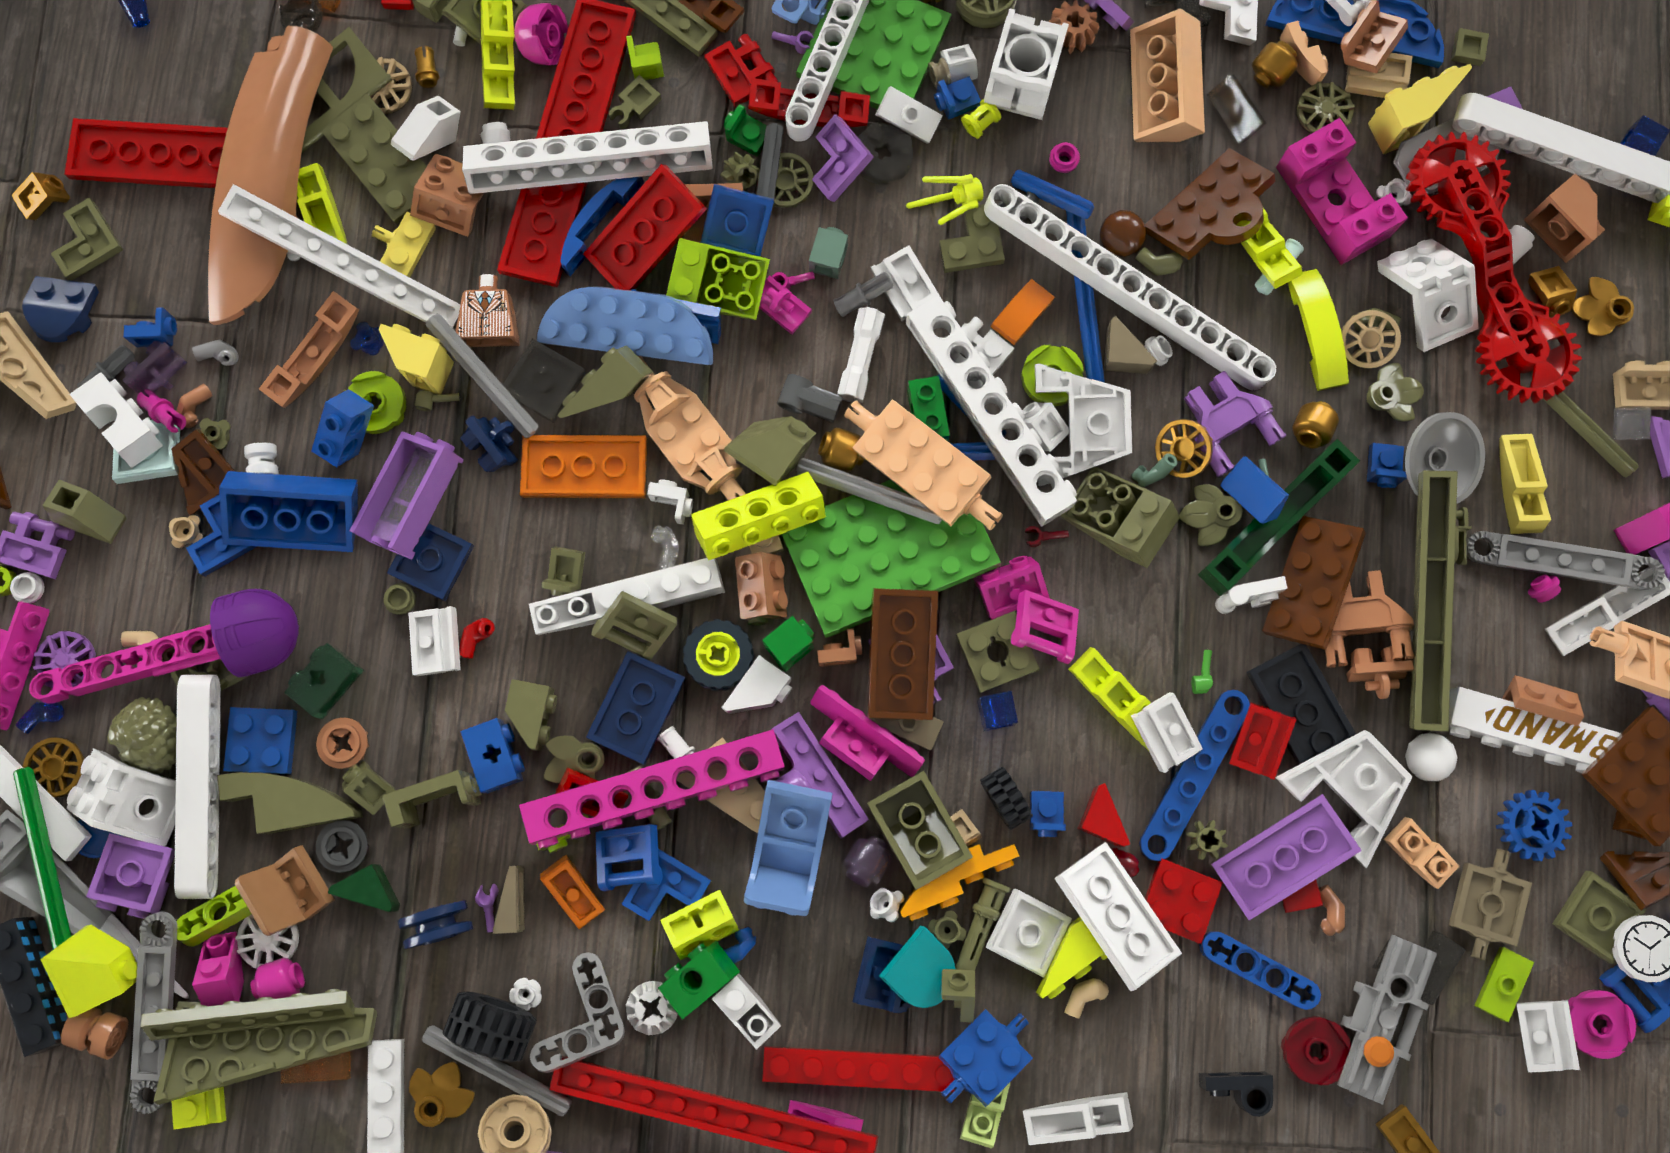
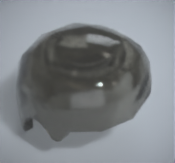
M288 0L285 5H279L280 24L285 31L287 26H298L315 32L324 18V10L318 0Z

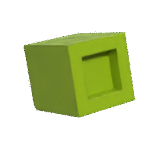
M632 35L626 36L634 78L636 79L639 75L644 80L665 77L658 43L652 42L635 46Z

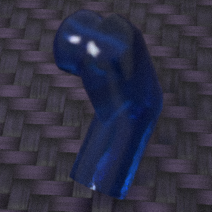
M36 702L15 725L24 733L29 734L39 722H58L64 716V708L57 702L52 704Z

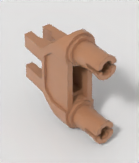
M1381 570L1367 572V597L1353 598L1349 582L1325 650L1328 668H1335V655H1337L1338 667L1348 665L1343 638L1351 635L1386 632L1390 634L1394 661L1402 660V648L1405 660L1415 658L1410 631L1414 627L1413 618L1401 606L1385 595Z

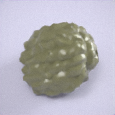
M140 697L123 708L112 720L107 736L108 743L117 747L120 761L124 764L153 774H160L164 770H170L172 765L176 763L177 717L171 711V707L168 705L164 706L159 698L151 699L148 697L145 699Z

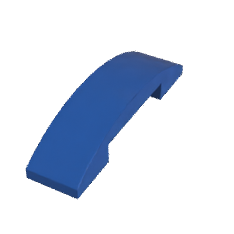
M642 176L612 181L596 193L579 212L568 231L561 254V265L568 276L571 277L586 258L583 255L587 250L584 241L617 202L622 206L628 203L644 184Z

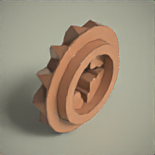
M333 719L325 724L318 734L316 742L318 755L330 767L337 769L349 768L364 759L366 749L369 747L368 733L359 722L353 719ZM350 735L348 744L351 745L350 747L353 750L341 749L337 752L339 743L333 736L346 738Z

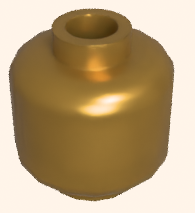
M1283 41L1268 43L1252 62V68L1256 73L1254 76L1255 81L1264 88H1268L1269 85L1274 87L1284 85L1298 67L1296 51Z
M1326 402L1306 403L1300 408L1293 424L1294 436L1301 445L1307 448L1314 449L1325 446L1331 442L1339 423V417L1336 411Z
M834 428L831 432H825L818 449V455L822 456L823 464L843 472H851L856 465L861 466L864 458L852 448L861 436L841 428Z

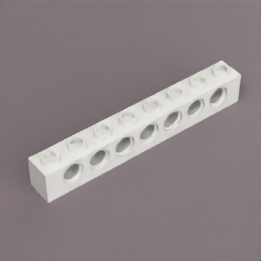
M708 121L463 146L462 170L469 194L651 176L661 164L667 165L673 173L713 169Z
M937 295L909 312L906 318V325L1040 526L1043 527L1073 508L1077 502L1075 498L1077 496L1076 490L1070 481H1064L1058 473L1059 465L1051 454H1045L1040 446L1042 444L1040 436L1033 428L1029 429L1023 421L1025 418L1024 413L1016 402L1013 404L1006 396L1007 388L999 377L994 378L988 369L990 368V363L983 352L980 351L978 353L971 344L973 338L965 326H959L955 320L956 313L948 301L943 302L941 297ZM937 328H944L950 335L940 338L933 331ZM954 353H961L967 360L963 363H955L950 356ZM971 378H978L984 386L974 389L968 385L967 381ZM994 403L999 406L1001 412L996 415L989 414L984 406ZM1004 429H1012L1017 433L1018 438L1012 441L1007 440L1003 437L1002 431ZM1023 454L1032 456L1035 460V465L1030 467L1021 464L1019 456ZM1039 480L1048 481L1052 486V491L1048 493L1041 492L1037 488L1036 482Z

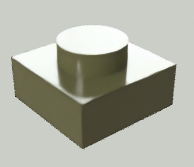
M1459 28L1455 34L1451 61L1481 66L1486 57L1489 33Z

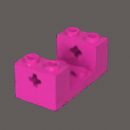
M1338 118L1290 145L1276 168L1339 263L1343 265L1392 237L1408 217L1391 193L1374 201L1346 159L1357 142L1341 118ZM1328 194H1338L1342 198V205L1330 203Z

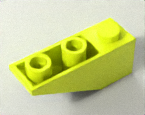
M1081 917L1070 923L1045 977L1041 980L1036 993L1042 999L1046 996L1052 999L1066 988L1063 983L1074 976L1077 980L1086 975L1092 969L1090 963L1101 957L1102 960L1108 958Z

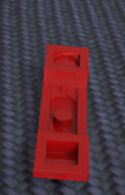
M751 78L748 109L768 117L786 121V111L795 90L781 88V82ZM841 91L839 96L829 95L816 126L824 127L834 115L841 117L849 127L867 126L870 95ZM814 93L806 94L804 97L813 99L817 97V95ZM798 119L793 123L805 124L806 121Z

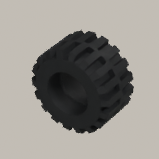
M459 992L444 1027L443 1035L455 1045L479 1055L507 1062L520 1061L523 1059L537 1019L530 1012L509 1002L476 992Z

